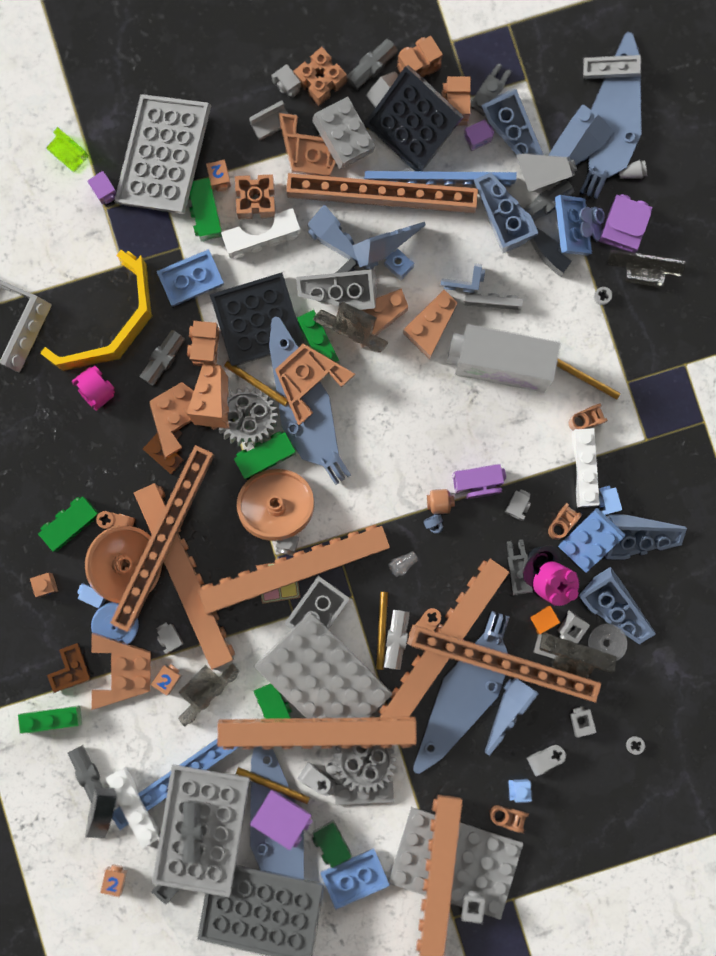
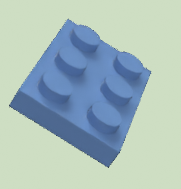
M565 195L556 196L555 207L561 253L592 254L590 237L584 238L580 232V225L583 221L579 213L586 207L585 198Z
M209 249L157 271L172 307L224 285Z
M596 508L558 547L587 573L624 538L625 534Z
M374 848L350 858L332 869L330 867L320 872L335 909L390 886Z

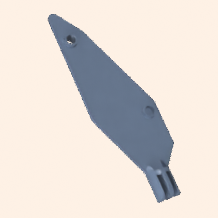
M626 33L615 56L639 55L633 34ZM640 76L605 78L591 110L597 113L614 133L602 149L595 151L589 156V172L580 193L584 194L589 185L587 195L591 197L597 186L594 198L597 199L606 179L627 168L641 137Z
M274 317L271 322L269 342L276 392L287 398L275 369L299 347L279 317ZM284 340L287 341V346L285 347L282 345ZM319 382L302 398L314 413L299 426L290 404L285 407L278 402L281 425L303 460L322 465L334 484L337 485L339 484L338 479L340 481L345 480L344 474L347 477L351 476L339 456L330 397L321 382Z
M491 611L486 629L475 644L508 654L503 642V636L510 617L505 616L503 618V614L500 613L496 616V612ZM458 661L443 678L413 767L415 773L423 772L449 752L499 696L505 674ZM429 745H433V749L431 751L427 750V747Z
M255 746L251 758V772L289 788L274 750ZM264 757H270L271 762L269 764L264 763ZM251 781L250 824L272 790ZM281 794V795L284 796L285 798H288L289 800H291V801H293L294 803H296V802H295V799H293V798H291V797H288V796H286V795H284V794ZM250 825V847L260 870L304 879V829L299 835L302 839L296 848L292 847L289 850Z

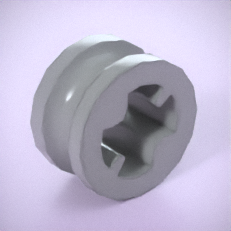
M600 287L594 294V301L599 305H606L612 298V292L607 287ZM605 292V296L608 299L600 300L601 296L598 293Z
M630 737L626 742V748L630 753L639 755L644 751L645 743L639 737ZM632 741L640 742L638 750L631 749V746H633L631 744Z

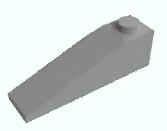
M375 269L296 277L298 296L354 310L376 308L377 281Z

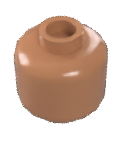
M448 489L431 490L430 495H427V509L431 510L432 514H448L451 511V507L455 506L454 495H450Z

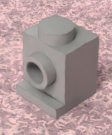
M287 64L272 74L273 83H277L282 93L286 92L288 96L293 97L300 91V81Z
M524 490L515 491L504 513L521 521L524 520L525 516L522 513H527L531 505L528 502L531 494Z
M292 536L287 539L277 540L276 552L293 556L296 553L299 537Z
M569 610L567 617L557 631L561 634L560 638L567 643L572 641L578 644L590 625Z
M164 623L157 628L159 634L157 639L162 647L166 646L167 648L164 650L165 654L184 644L173 624L168 625Z
M584 706L574 708V713L569 715L575 737L578 738L596 733L590 709H585ZM580 717L584 718L583 724L578 723Z
M469 891V894H464L461 913L462 921L482 923L485 898L480 896V892ZM470 902H475L476 907L470 908Z

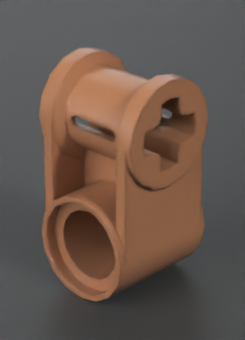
M601 403L574 414L569 419L571 430L587 429L607 422L608 420L604 418L600 408L602 406ZM575 418L582 419L583 426H577Z
M566 503L548 529L549 536L554 540L562 539L577 523L582 514L571 509L569 504ZM555 526H560L562 528V535H556L554 533Z
M103 511L98 514L96 521L101 528L109 529L115 526L133 527L135 518ZM108 515L111 522L103 525L104 522L101 521V518H105Z
M430 608L415 625L434 631L441 621V614L437 609ZM428 613H437V621L432 620L429 622Z
M499 805L491 808L489 816L496 825L524 833L523 826L526 817L529 815L528 813ZM497 811H503L504 813L501 820H495L494 818Z

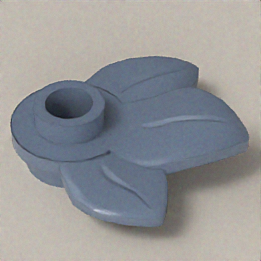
M584 207L579 213L583 221L580 225L581 235L584 238L592 235L596 241H599L602 234L601 223L604 221V212L597 207Z

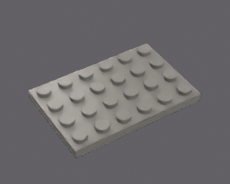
M141 94L114 200L116 204L185 214L211 109L209 103Z
M312 612L300 621L255 665V668L306 718H367L393 695Z
M172 765L152 884L225 897L231 896L250 777ZM184 801H201L203 839L201 841L200 863H183L181 824L183 823Z
M411 807L388 880L389 884L426 895V891H423L424 879H428L429 871H425L426 859H430L431 851H428V841L433 838L430 824L431 819H435V814ZM460 822L450 903L463 907L464 894H469V891H477L481 893L480 896L485 898L483 914L501 919L523 842ZM470 902L469 907L475 908L476 903Z

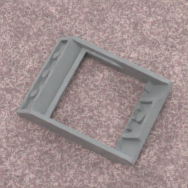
M0 280L1 288L29 298L0 359L1 365L20 373L52 304Z

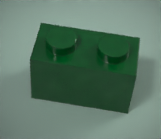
M334 820L313 831L314 836L311 839L316 848H321L323 852L321 857L326 866L329 864L332 869L352 857V853Z

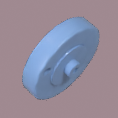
M110 602L102 605L92 618V632L130 644L138 632V618L131 632H127L110 624L119 603Z

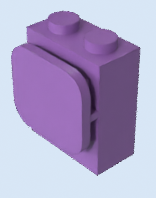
M616 195L599 241L635 254L647 227L653 207L648 206L649 204L644 201L636 202L630 200L631 198L627 195Z
M501 464L454 471L452 478L455 494L471 491V493L466 495L467 499L500 494L502 489L495 487H499L504 483L506 479L505 468H501Z
M272 789L250 825L291 850L292 847L296 848L300 843L302 837L299 835L302 830L307 831L311 825L312 820L310 817L312 814Z

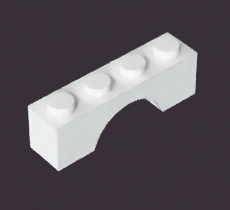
M292 208L275 214L272 227L262 235L247 234L240 227L221 232L229 257L236 259L244 256L246 252H258L264 246H276L282 240L296 239L301 234Z
M594 428L575 429L572 432V441L577 468V508L599 506Z
M127 767L106 777L110 788H115L117 801L141 847L144 848L160 839L161 832L154 818L150 816L144 807Z

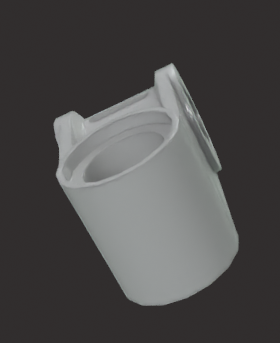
M552 745L527 757V760L535 776H538L564 762L566 754L562 747ZM554 750H556L557 752H561L559 754V759L551 757L554 755Z
M310 762L307 763L297 778L309 788L325 796L332 795L336 790L334 780Z

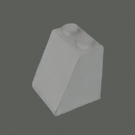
M526 153L517 155L529 192L575 176L574 171H577L575 161L570 160V157Z

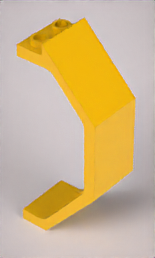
M122 250L116 255L119 261L122 262V265L137 275L139 307L112 343L106 347L65 357H59L45 347L41 352L44 357L63 371L121 358L152 317L147 268L141 255L136 259L137 257L131 252L127 251L125 253Z

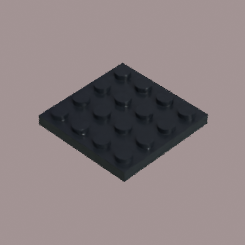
M407 65L364 124L414 171H423L464 116L414 69Z
M282 272L210 294L231 366H238L271 356L269 342L271 322L274 317H279L298 347L304 344ZM286 340L282 342L283 347L287 346Z

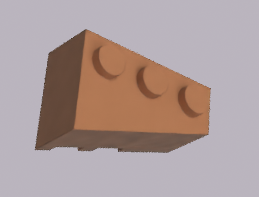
M402 289L376 298V308L348 309V315L361 347L363 348L386 327L390 326L407 312L408 304Z
M445 290L403 330V334L429 360L458 303Z
M204 363L202 365L187 411V415L194 425L229 429L228 376L221 365Z

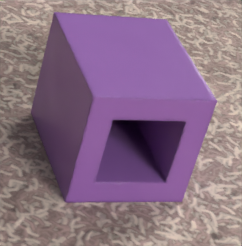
M482 120L464 130V136L471 151L492 142L494 130L490 124H487L486 120Z
M103 171L87 180L101 204L110 203L115 199L116 191Z

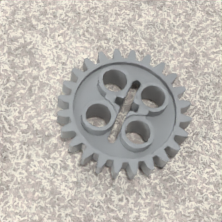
M248 387L245 388V392L238 388L237 394L231 391V397H227L229 429L219 428V433H224V439L230 437L231 444L237 440L238 446L244 442L246 447L249 442H252L253 446H255L256 440L263 443L262 437L269 439L268 432L274 433L273 427H277L276 420L278 419V414H276L277 407H273L274 401H269L268 395L263 397L262 391L257 394L255 388L252 392H249ZM241 404H247V406H245V407H241V406H239V405H241ZM258 412L264 413L263 415H256ZM233 418L237 419V421L231 422L229 420ZM248 427L254 428L253 430H246Z
M353 745L352 748H341V746L335 748L339 753L333 755V757L338 759L333 762V765L339 768L334 772L341 773L338 780H345L343 786L350 784V791L356 787L358 794L361 793L362 789H364L365 794H368L371 788L374 793L377 791V787L382 789L384 788L383 783L388 784L390 782L387 777L394 775L390 771L396 768V766L391 764L396 760V758L391 757V754L395 752L394 750L382 748L380 745H372V750L366 759L368 764L362 768L360 777H357V773L363 764L362 759L367 756L369 748H364L363 753L356 750V745ZM374 753H378L381 756L380 762L374 760ZM349 761H352V762L355 763V765H356V769H355V770H350V769H349V767H348V762H349ZM366 770L373 773V779L366 777Z

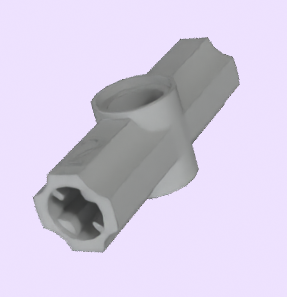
M393 610L390 630H388L386 641L387 651L384 660V667L397 670L401 668L403 650H405L408 633L406 631L410 612Z

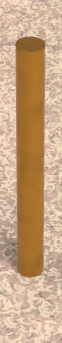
M557 360V367L617 400L621 393L564 361Z
M230 361L225 363V368L286 407L289 404L287 398L241 368L231 366Z
M380 592L376 669L384 670L388 592Z
M237 768L235 774L239 776L250 777L251 781L302 803L308 804L309 796L243 768Z

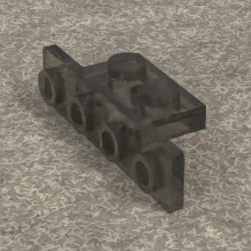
M611 250L607 264L626 267L625 282L662 288L665 274L682 276L686 261Z
M345 302L340 304L336 316L320 310L313 318V321L321 326L328 327L356 343L367 346L372 351L381 353L388 345V341L372 334L377 318Z
M547 633L542 634L539 649L556 655L553 659L552 667L586 678L590 677L594 668L614 673L616 656Z
M231 663L220 676L205 665L179 691V694L191 704L178 717L184 727L191 724L196 719V716L209 706L210 701L215 696L220 695L229 682L236 679L240 671L235 664Z

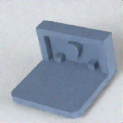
M474 264L472 282L442 279L441 285H444V289L455 290L456 287L463 288L464 292L474 293L475 290H479L480 282H484L485 269H482V264Z

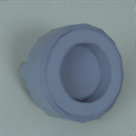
M441 514L433 515L423 522L426 529L429 528L433 533H440L443 530Z

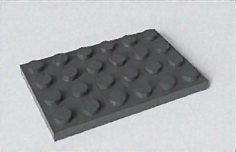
M236 865L230 897L205 893L197 940L265 956H313L325 884Z

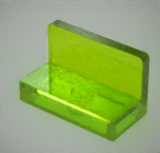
M57 127L53 131L55 138L48 144L46 149L68 169L75 172L89 156L83 148Z

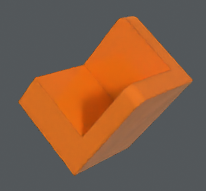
M547 606L542 611L531 616L538 634L560 623L551 606Z

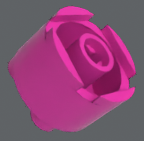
M93 366L88 367L73 379L72 383L80 388L78 392L91 407L94 405V410L97 411L114 397L115 392L112 384L108 380L104 381L100 370Z
M548 562L540 567V572L534 577L533 586L535 592L541 598L553 605L562 606L578 597L579 580L574 571L556 562Z

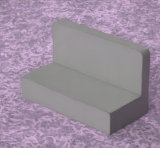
M283 101L249 118L259 141L282 129L279 113L288 114Z

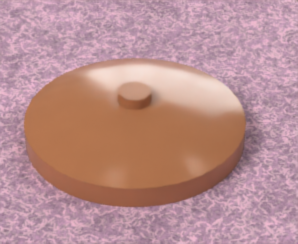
M271 469L254 475L243 485L237 498V512L242 525L252 535L265 540H283L298 534L307 526L314 512V497L309 484L300 475L289 470Z
M115 526L103 531L94 539L86 555L85 571L89 584L99 596L108 601L120 603L151 538L149 534L132 526ZM160 569V571H159V573H158V575H157V577H156V579H155V581H154V584H153V586H152L150 592L153 590V588L155 587V585L157 584V582H158V580H159V577H160V574H161V569Z

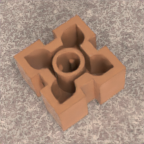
M431 36L419 39L415 43V47H406L398 55L399 63L397 68L400 73L405 66L409 65L421 77L427 74L430 75L440 69L443 56Z
M322 47L310 56L311 63L303 62L293 71L299 79L301 87L303 89L309 88V96L319 106L330 97V90L332 88L337 91L347 82V74L337 63L332 66V57Z
M447 77V83H443L442 96L464 116L457 126H468L470 118V77Z
M273 174L258 175V180H251L250 175L235 176L236 195L241 197L236 199L238 219H253V214H260L261 218L275 217V199L270 197L275 195ZM254 195H258V199H253Z
M194 321L193 326H190L189 338H191L192 344L188 345L187 356L194 365L202 366L203 363L217 365L220 329L217 323Z

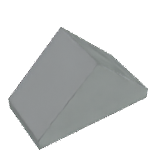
M396 72L380 77L366 94L375 107L397 79L398 75Z

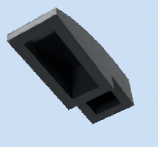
M537 228L539 234L530 240L531 244L543 262L557 275L562 277L572 261L557 251L560 247L559 242Z
M95 787L93 801L90 804L86 838L106 837L117 799L115 788Z

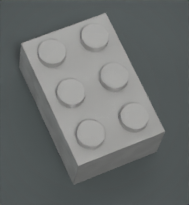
M348 97L315 113L312 121L339 169L371 154L375 149L374 142Z
M318 576L284 624L293 629L312 612L329 629L350 598Z

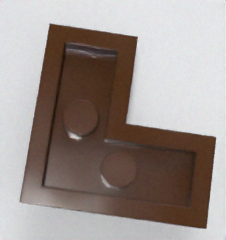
M179 430L172 433L177 440L183 435ZM158 432L143 448L147 454L171 475L184 462L176 453L165 459Z
M79 643L60 649L65 668L47 675L53 693L91 680Z

